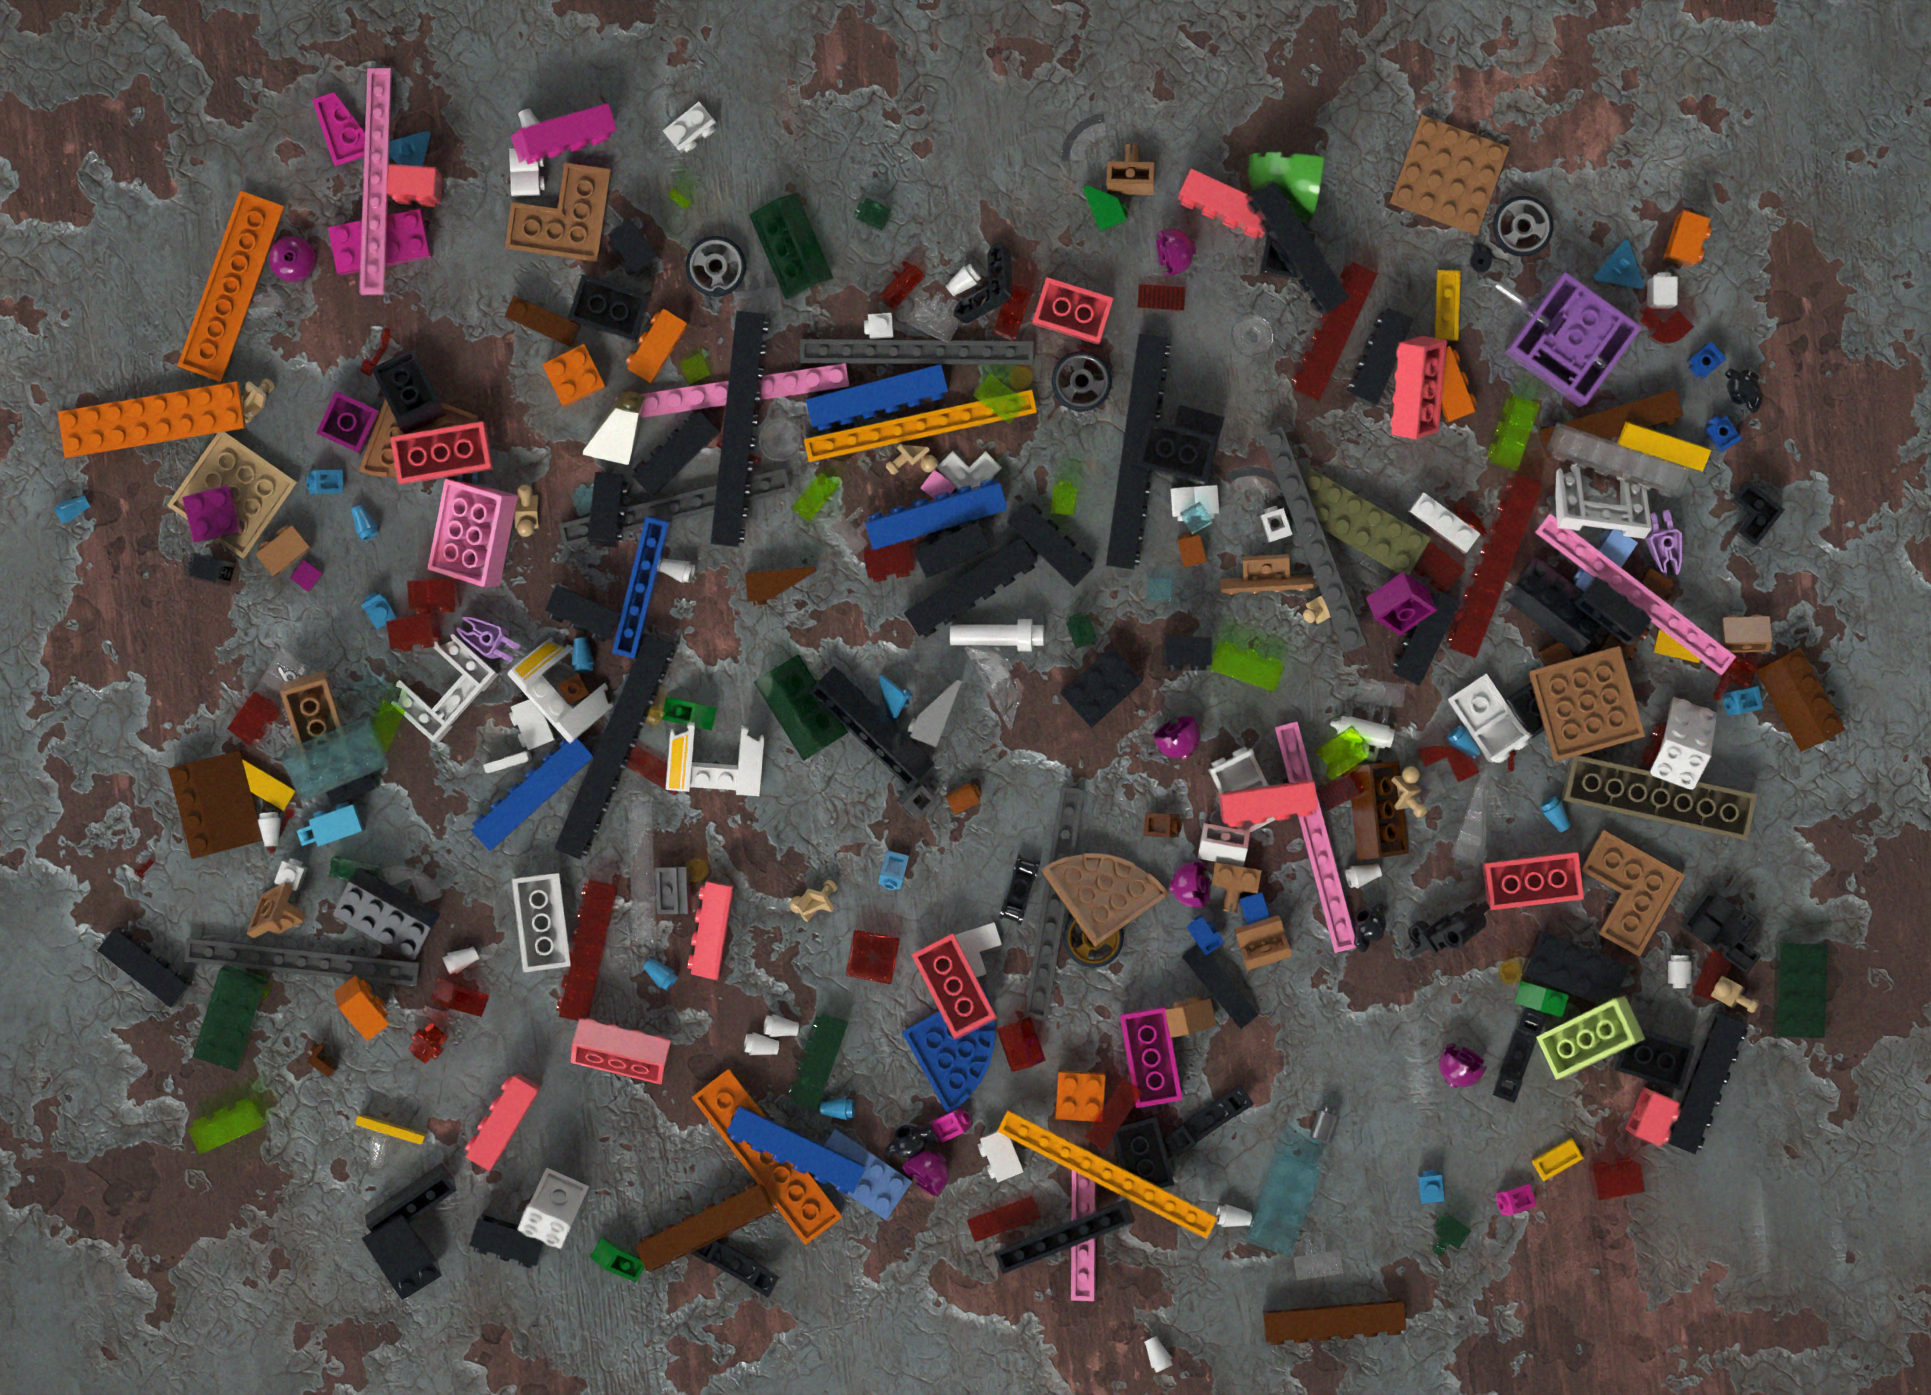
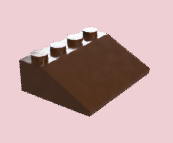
M241 750L168 768L191 859L263 841L258 824L259 817L247 780Z

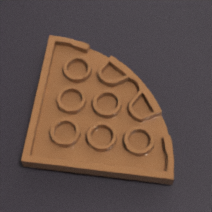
M386 399L359 472L379 477H397L390 437L404 434L397 424ZM440 402L446 415L408 434L477 423L479 416Z
M1084 853L1083 855L1059 859L1041 869L1046 879L1094 946L1100 944L1169 895L1163 885L1150 873L1147 874L1130 861L1112 855Z

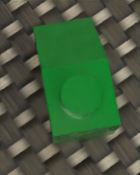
M1088 185L1083 187L1082 190L1100 233L1127 221L1126 216L1129 213L1124 202L1120 203L1117 197Z
M666 697L661 720L683 725L695 722L696 728L712 731L717 708Z
M1520 980L1514 1003L1563 1017L1569 995Z
M602 1237L590 1255V1258L603 1269L635 1283L644 1270L640 1257Z

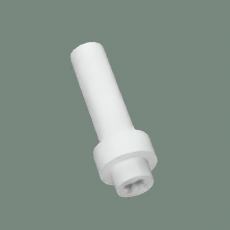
M1018 619L1017 625H950V645L1017 646L1018 651L1032 652L1033 646H1044L1045 641L1044 625H1033V619Z

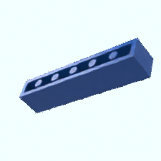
M940 364L810 398L805 401L812 427L822 431L832 428L831 424L839 421L841 425L855 422L854 418L863 415V419L877 416V411L885 410L886 413L900 410V405L908 404L909 407L921 405V400L931 398V401L945 398L944 394L948 393V389Z
M990 478L981 481L980 486L971 488V485H966L958 488V492L950 495L949 492H943L935 495L936 499L927 501L926 498L912 502L913 506L904 508V505L891 508L890 513L882 515L881 512H876L868 515V519L864 520V524L872 549H879L1008 510L1000 482Z
M651 515L645 517L612 650L614 654L633 659L639 654L672 523L670 520Z
M578 737L571 743L566 739L559 743L561 748L555 754L552 751L541 760L544 764L540 768L536 769L533 767L524 775L526 780L521 785L516 783L507 791L509 796L502 801L499 798L489 807L492 811L486 817L482 814L472 823L475 826L471 830L472 833L489 851H492L593 759L594 754Z
M739 1105L727 1130V1133L731 1134L730 1139L741 1144L744 1140L752 1144L750 1148L759 1153L769 1152L773 1154L772 1159L784 1164L787 1161L794 1165L793 1169L803 1174L808 1171L814 1174V1179L821 1183L827 1184L829 1181L836 1185V1190L844 1194H848L849 1191L854 1193L866 1168V1165Z

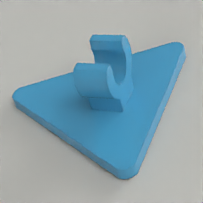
M425 131L390 141L389 156L400 166L423 167L431 133Z
M1628 240L1622 242L1593 276L1595 281L1636 289L1644 288V283Z
M879 675L887 718L896 722L902 707L908 706L910 704L908 699L913 698L909 689L901 690L886 676Z

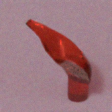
M1464 503L1453 504L1456 513L1462 521L1476 529L1483 537L1487 534L1482 522L1470 508L1466 507Z

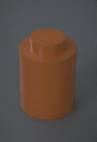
M970 782L945 794L955 815L980 803L978 798L982 796L977 785L971 786Z

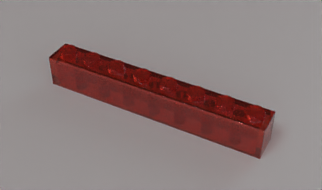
M1515 474L1513 478H1508L1504 489L1508 491L1505 500L1501 499L1497 506L1496 512L1499 513L1497 521H1492L1489 527L1488 534L1491 535L1489 542H1484L1479 555L1482 556L1480 565L1476 564L1472 571L1471 577L1474 578L1472 586H1467L1462 599L1466 601L1463 609L1459 608L1454 621L1457 622L1455 630H1450L1447 636L1446 643L1449 644L1447 649L1476 659L1543 483L1519 474Z

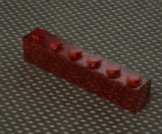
M1354 262L1349 267L1345 265L1340 278L1343 279L1341 285L1348 294L1349 299L1328 314H1322L1320 321L1324 323L1320 330H1315L1310 342L1314 343L1311 351L1306 350L1300 363L1304 364L1301 373L1296 371L1291 384L1294 385L1292 391L1317 403L1320 401L1378 273Z
M590 879L588 884L584 883L581 897H585L584 906H579L576 919L580 920L578 929L574 928L571 942L575 943L574 951H569L571 966L568 975L564 974L561 988H565L563 998L559 997L556 1011H560L559 1017L575 1021H579V1018L589 1019L618 889L616 884Z

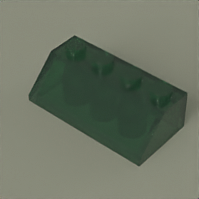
M797 192L777 198L749 214L785 300L814 289L833 279V275Z
M798 654L754 681V684L800 757L805 761L846 735L848 731L842 723L809 693L817 682Z

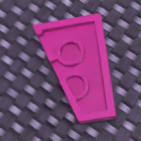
M333 92L312 99L334 166L337 167L364 158L365 132L338 96Z

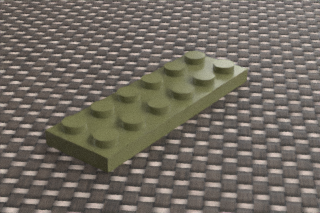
M1310 468L1304 481L1323 530L1398 574L1404 572L1410 576L1430 543L1431 538Z

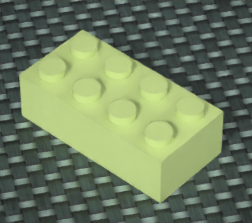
M1625 996L1609 1001L1536 1037L1556 1080L1567 1077L1645 1039Z

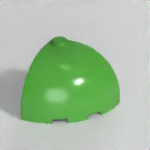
M1266 152L1265 157H1262L1261 153L1251 154L1248 164V178L1252 191L1266 181L1274 180L1300 222L1306 224L1307 220L1311 221L1316 209L1324 157L1294 154L1290 155V158H1284L1283 153Z

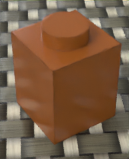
M1194 531L1180 535L1181 539L1176 542L1183 568L1207 562L1201 536H1195Z

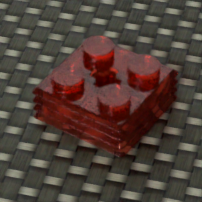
M854 930L846 976L891 984L900 939L898 937ZM872 950L876 951V955L879 956V960H875L874 963H870V959L866 958V954H870Z

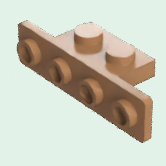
M1289 554L1242 557L1243 578L1220 579L1221 593L1235 595L1239 592H1250L1253 594L1261 593L1262 591L1283 592L1290 589L1306 591L1309 588H1314L1312 574L1290 575Z

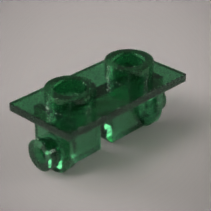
M334 855L331 858V868L328 877L349 882L358 868L377 877L380 866Z

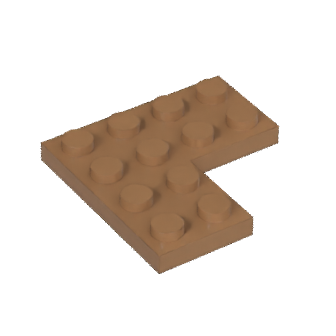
M564 163L558 209L511 202L505 249L598 263L611 169Z
M1602 830L1580 869L1585 874L1620 892L1598 934L1640 957L1685 875L1609 832Z

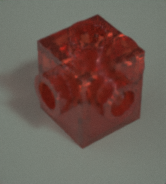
M430 1022L423 1031L419 1028L410 1038L413 1043L408 1050L417 1059L426 1064L431 1058L436 1060L444 1051L441 1046L448 1039V1036Z

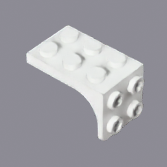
M1484 674L1447 699L1488 762L1495 761V763H1500L1510 756L1509 751L1512 749L1520 750L1530 743L1528 739L1532 735L1517 720L1487 674Z
M1673 697L1669 707L1665 736L1651 768V774L1679 786L1694 789L1711 757L1717 713L1709 708L1692 704L1685 699Z
M1246 747L1232 752L1233 757L1228 760L1222 757L1212 762V768L1208 769L1219 793L1269 786L1256 761L1253 750H1247ZM1268 817L1266 818L1267 822L1253 824L1251 820L1243 821L1242 826L1236 827L1239 830L1252 832L1276 819Z
M546 1168L533 1198L525 1210L518 1230L529 1237H535L544 1241L549 1246L561 1249L589 1186Z

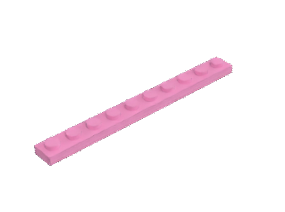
M367 68L360 270L361 295H385L388 194L386 192L390 152L391 68Z
M846 363L764 375L763 380H758L757 389H761V400L846 388L849 387ZM729 381L640 394V396L646 397L642 418L726 406Z
M1548 514L1535 531L1537 535L1593 578L1597 576L1607 581L1611 588L1625 595L1628 601L1637 608L1643 609L1652 618L1651 622L1719 675H1723L1736 658L1734 654L1574 531L1557 528V518L1553 515Z
M1298 722L1274 727L1289 783L1305 780L1313 781ZM1316 793L1318 810L1313 811L1311 816H1298L1333 950L1334 953L1356 948L1354 945L1355 935Z

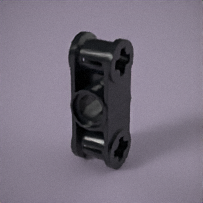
M1018 854L1012 873V880L998 919L1006 918L1016 921L1017 925H1021L1033 881H1035L1040 866V860L1035 862L1022 858V855ZM1021 865L1030 867L1032 870L1021 867ZM1016 883H1022L1026 886V893L1021 897L1016 896L1013 892V887ZM1007 910L1015 911L1018 914L1008 912Z

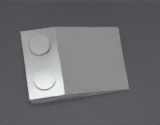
M955 681L922 711L917 719L912 718L908 731L912 732L911 738L937 747L962 681Z

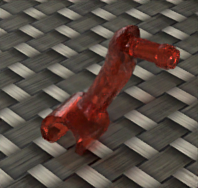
M385 328L384 332L381 333L380 347L371 361L365 359L362 363L360 371L367 376L373 374L371 368L377 366V363L388 348L390 339L389 328Z

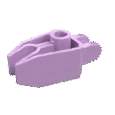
M1670 510L1663 511L1665 526L1660 528L1656 514L1650 513L1652 529L1645 539L1652 560L1660 574L1664 577H1667L1666 563L1670 560L1672 572L1678 575L1682 564V533L1673 527Z
M462 618L473 626V630L476 631L468 633L457 627L456 630L465 641L488 658L495 659L501 657L512 663L514 658L510 654L502 652L506 644L519 650L521 645L509 639L508 630L476 618Z

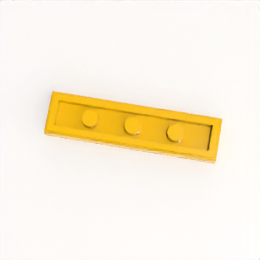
M1627 421L1617 442L1621 446L1702 472L1712 451L1708 447Z

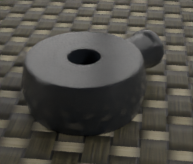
M1480 244L1473 245L1475 253L1470 257V266L1475 272L1484 273L1491 267V257L1488 253L1481 251ZM1478 260H1482L1483 264H1479Z

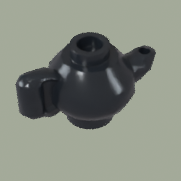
M1730 368L1725 372V376L1729 378L1727 390L1732 402L1738 405L1746 403L1751 413L1758 412L1762 404V399L1759 396L1758 376L1750 370H1743L1739 373L1737 370Z
M1382 903L1374 906L1372 910L1368 908L1361 909L1355 915L1354 928L1356 937L1354 945L1362 953L1367 951L1370 941L1380 940L1384 936L1387 924L1383 913L1387 907Z
M903 1125L896 1130L894 1142L886 1147V1155L890 1157L898 1153L904 1158H911L922 1152L925 1145L937 1143L939 1138L934 1129L920 1130L916 1127Z

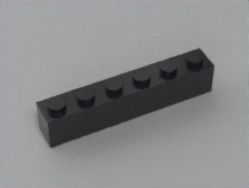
M1274 180L1266 181L1246 195L1248 209L1260 219L1259 225L1263 232L1269 234L1273 239L1272 246L1278 254L1282 253L1284 256L1286 268L1297 276L1299 288L1304 293H1308L1311 298L1309 302L1316 312H1320V314H1328L1349 299L1348 294Z
M1020 538L904 612L918 636L924 635L927 638L937 631L935 626L942 622L944 625L949 624L957 618L955 614L963 609L966 613L977 606L974 601L981 597L984 600L988 599L996 593L994 589L1002 584L1005 588L1016 581L1014 576L1021 571L1025 575L1036 568L1034 563L1037 560L1024 539Z
M835 666L809 691L909 789L935 764L927 753L921 751L914 744L913 740L896 726L894 721L888 719L880 711L879 707L872 703L863 694L861 689L854 686L846 678L845 674Z
M1716 1013L1680 1104L1679 1116L1671 1127V1134L1667 1141L1668 1144L1696 1154L1697 1150L1700 1151L1705 1141V1138L1702 1137L1705 1128L1709 1129L1712 1124L1713 1116L1711 1113L1714 1106L1718 1107L1722 1098L1720 1090L1722 1085L1726 1086L1731 1073L1728 1070L1731 1063L1734 1064L1738 1058L1739 1051L1737 1047L1739 1042H1743L1747 1035L1746 1023L1721 1013Z
M1124 1199L1000 1248L994 1254L1002 1274H1005L1130 1225L1136 1220L1128 1200Z

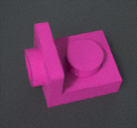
M959 1106L952 1112L931 1122L941 1143L964 1133L972 1127L970 1115L964 1110L963 1106Z
M1524 1184L1508 1191L1496 1193L1497 1206L1502 1215L1517 1214L1537 1206L1530 1184Z

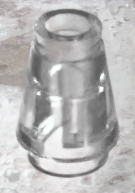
M372 1132L371 1137H369L370 1166L376 1168L384 1167L392 1142L390 1135Z

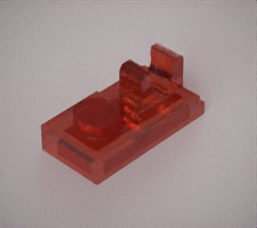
M903 261L902 265L905 269L902 273H898L895 270L893 275L896 279L888 284L879 295L893 310L900 305L925 277L915 264L911 265Z

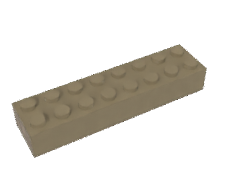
M1582 756L1570 757L1561 800L1747 841L1757 794L1697 782L1694 789H1688L1655 777L1651 774V771Z

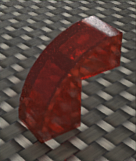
M1432 745L1416 749L1423 767H1427L1445 758L1456 782H1461L1480 773L1469 757L1454 748Z

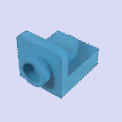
M314 470L308 472L306 488L309 490V495L343 493L342 470Z
M374 592L364 598L365 603L361 607L366 611L377 630L398 618L384 594L380 593L377 595Z
M1759 686L1723 693V703L1727 716L1763 709Z
M887 850L878 884L889 890H900L909 856Z
M1437 1169L1423 1170L1422 1175H1417L1421 1204L1445 1201L1442 1182L1443 1174L1441 1172L1437 1173Z

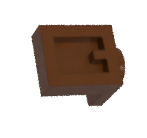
M576 674L558 684L567 704H572L591 694L581 674Z
M1145 813L1144 836L1179 837L1182 829L1180 814Z
M321 1042L319 1045L315 1043L307 1053L310 1056L307 1062L330 1078L337 1070L333 1067L335 1063L325 1055L322 1058L319 1056L327 1044L325 1042Z

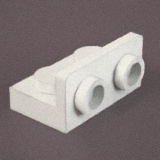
M698 102L665 128L663 132L680 153L683 151L688 153L697 146L696 141L702 136L707 138L716 130L714 126L717 123L702 104Z

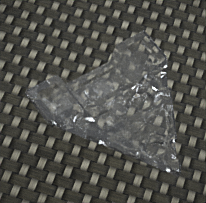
M971 646L965 647L964 649L977 670L1008 729H1012L1022 699L1021 691L1024 688L1018 677L1013 679L1009 671L1013 668L1007 657L1002 659L1000 655Z

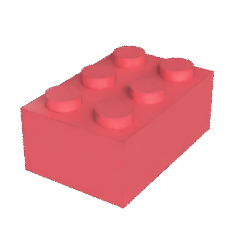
M388 165L386 193L395 202H398V205L412 206V202H418L423 207H435V203L441 204L443 175L436 168Z
M1046 277L1032 324L1099 345L1113 298Z
M1643 1087L1625 1130L1661 1147L1662 1143H1667L1670 1137L1671 1130H1669L1671 1122L1676 1121L1679 1116L1680 1108L1678 1106L1680 1103Z

